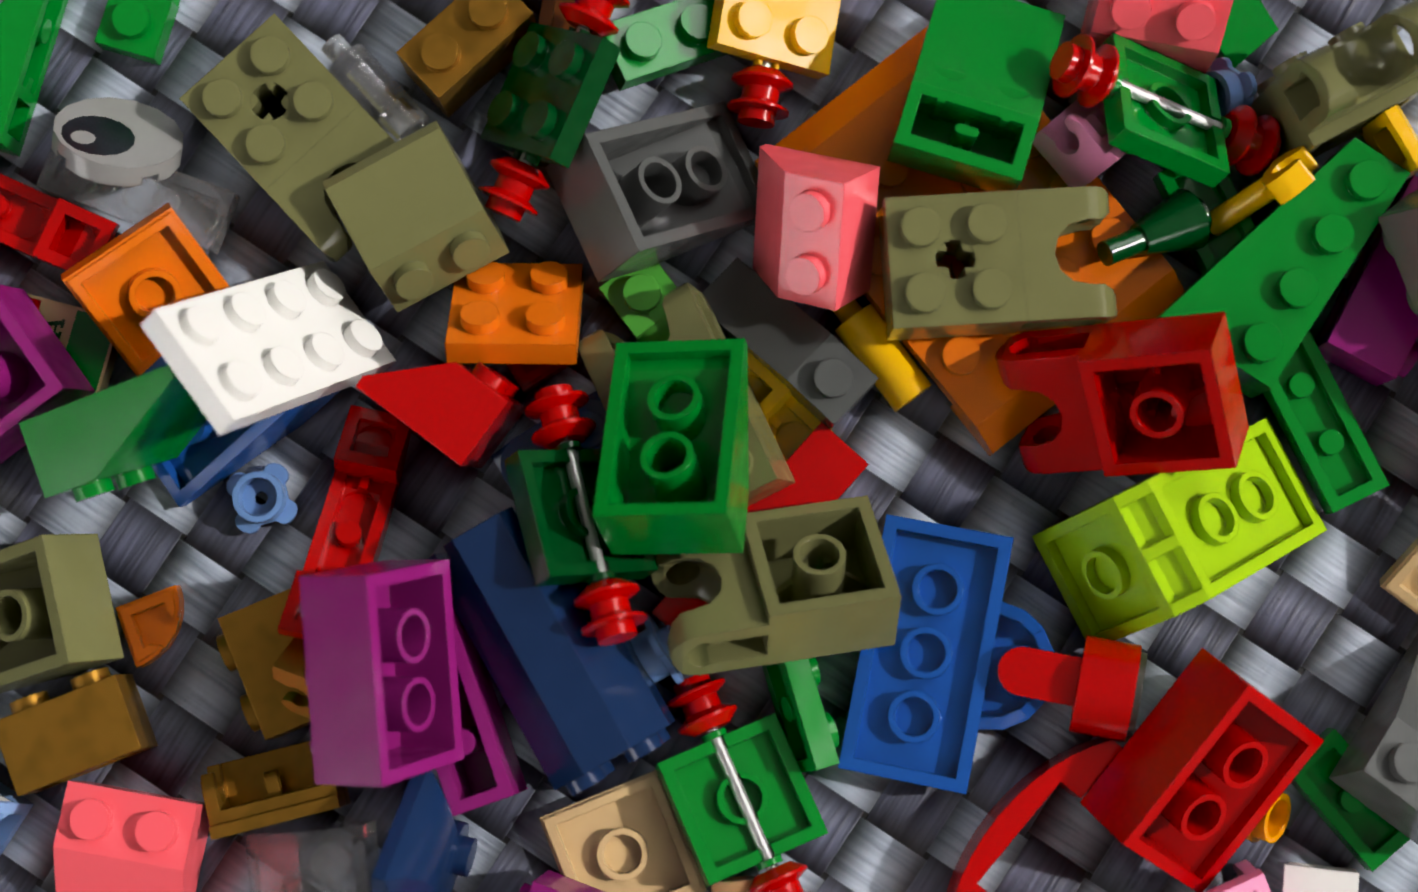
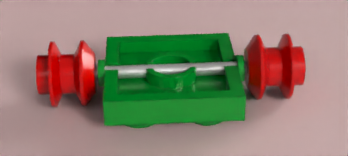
M1081 33L1070 41L1062 43L1052 57L1049 73L1052 78L1055 94L1065 98L1076 92L1078 103L1086 108L1094 107L1103 100L1108 143L1119 148L1124 153L1136 155L1167 168L1179 176H1186L1212 188L1230 174L1229 166L1235 164L1239 173L1245 176H1253L1271 165L1279 154L1281 148L1280 126L1275 117L1271 115L1257 117L1255 110L1248 105H1239L1233 108L1225 117L1221 116L1214 77L1120 35L1112 33L1095 50L1094 39L1088 34Z
M709 674L694 675L685 679L679 685L675 684L672 688L676 697L669 700L666 705L669 708H681L685 715L686 721L677 730L678 734L693 738L705 736L701 738L703 744L661 761L655 765V768L706 887L756 866L758 871L766 869V872L755 876L746 892H805L799 878L808 868L807 865L794 861H788L779 866L777 863L783 861L781 854L824 836L828 831L776 713L727 733L725 727L718 728L730 722L737 710V705L722 704L717 691L726 682L725 678L712 681Z

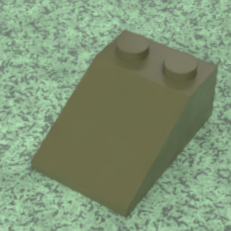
M98 533L39 535L0 550V693L74 675L124 658Z

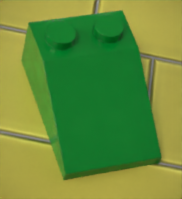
M746 339L616 343L592 514L612 555L743 553L749 499L748 345Z
M165 365L19 423L44 497L49 498L72 491L76 502H80L115 490L112 482L114 479L118 490L155 479L156 475L153 466L177 458L207 421V418L169 365Z

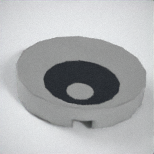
M112 97L90 98L65 106L55 116L51 149L56 157L62 155L66 158L65 167L79 177L102 185L126 188L143 185V177H152L158 174L157 182L167 179L180 167L183 133L175 120L157 108L133 100Z

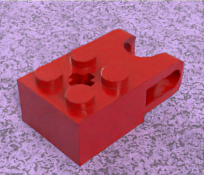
M1225 311L1030 331L1010 337L996 352L995 359L1000 377L1009 389L1040 392L1054 401L1060 411L1053 415L1037 418L1032 422L1018 445L1024 467L1031 473L1053 474L1103 470L1105 477L1237 467L1249 425Z

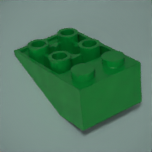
M936 0L887 161L989 192L1016 190L1022 181L1041 118L1051 77L1049 73L1050 63L1058 49L1066 15L1016 0Z

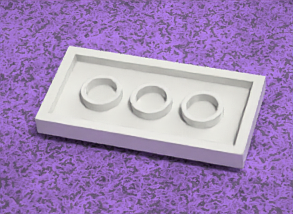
M324 261L156 308L140 324L219 436L356 385L362 376L384 373L396 361L383 343L379 331L366 320L347 294L341 279L329 269Z

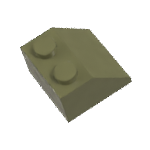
M437 120L322 182L326 193L366 267L397 313L458 281L467 274H471L510 253L491 210L484 207L486 201Z

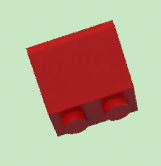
M457 362L364 375L355 385L356 388L457 464L465 467L482 468L526 408L513 398L520 388L491 366L487 367L481 362H478L474 369Z

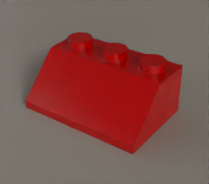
M1201 648L1079 803L1124 846L1194 891L1204 892L1324 740L1204 648Z

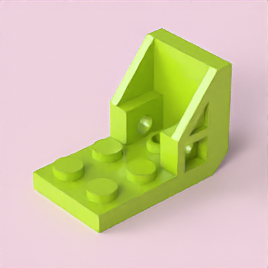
M1266 417L1249 425L1236 468L1157 473L1033 535L1032 538L1083 637L1085 638L1086 635L1118 640L1176 617L1214 598L1327 531Z

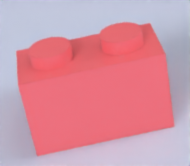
M1088 0L1081 33L1088 34L1094 39L1095 50L1112 33H1115L1206 73L1219 53L1234 0Z
M769 144L759 146L753 269L777 298L836 311L870 291L880 166Z
M68 781L53 844L56 892H196L209 833L208 827H210L205 803L94 782Z

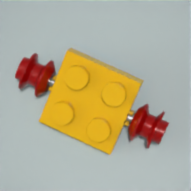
M714 0L707 48L753 61L752 66L733 73L731 77L732 82L742 88L741 98L728 101L727 108L738 114L737 121L753 128L769 129L775 126V120H783L789 117V110L778 104L779 95L792 91L794 84L779 69L814 79H820L829 75L841 0Z

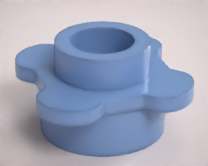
M1227 57L1215 59L1211 64L1210 71L1205 74L1215 78L1221 116L1225 117L1233 108L1239 105L1251 106L1254 95L1257 92V82L1254 75L1249 71L1240 72L1232 66L1231 60Z
M270 463L266 465L263 471H254L247 474L237 472L229 478L226 488L228 494L232 496L233 506L238 513L235 518V524L239 530L248 534H254L259 531L262 525L276 521L286 525L295 519L298 507L289 498L286 487L289 473L284 466ZM261 492H265L268 496L265 504L257 502V495Z
M648 614L647 620L644 622L647 629L631 639L633 649L646 673L655 683L671 675L673 680L679 685L684 682V677L672 664L667 646L671 626L667 624L659 629L653 618Z

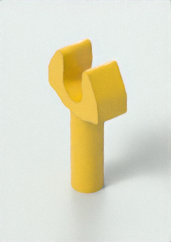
M1304 145L1284 153L1271 163L1262 178L1210 211L1212 218L1210 232L1215 236H1219L1274 200L1280 205L1285 204L1316 179L1311 172L1318 168L1319 164Z

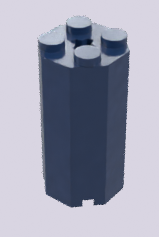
M512 507L495 514L452 539L443 546L447 553H434L428 558L449 559L453 608L554 790L565 785L571 796H574L616 770L610 761L614 757L624 753L630 764L662 746L664 742L671 738L666 727L672 724L675 719L653 680L641 665L631 641L600 646L598 645L597 637L587 638L582 636V628L589 624L592 618L590 610L575 608L574 600L588 584L535 586L519 519Z

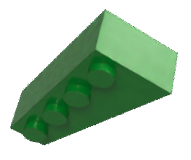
M1355 137L1313 173L1316 179L1285 204H1279L1155 318L1225 311L1242 393L1249 398H1253L1272 389L1379 223L1378 217L1386 212L1410 175V172Z

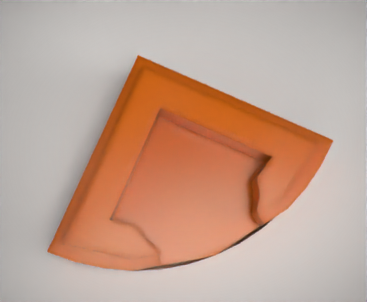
M180 585L171 586L115 608L136 668H143L159 659L171 647L178 636L184 618V596Z

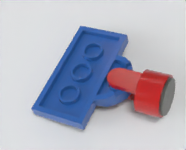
M886 514L882 539L902 595L895 645L860 650L838 768L967 794L979 730H1005L1028 720L1046 701L1073 706L1069 731L1121 742H1125L1126 736H1133L1147 663V653L1142 652V645L1086 635L1082 657L1055 653L1041 624L1026 610L1003 602L1014 542L1013 537Z

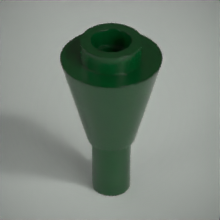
M1177 189L1135 222L1128 231L1099 242L1097 245L1098 256L1104 265L1111 266L1137 254L1149 255L1202 249L1208 243L1212 225L1210 211L1205 202L1196 197L1192 192L1186 189Z

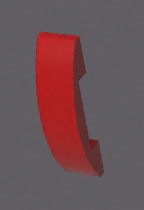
M0 173L1 244L66 271L114 239L120 227L117 223L61 198H54Z
M355 405L350 406L334 455L335 472L303 570H296L277 628L278 634L304 639L303 622L300 614L299 576L378 561L396 500L412 431L411 428L391 413Z
M1096 738L1057 754L1024 776L996 803L977 827L959 858L946 892H987L977 883L1054 789L1059 785L1070 795L1082 799L1121 751L1122 747L1113 739Z

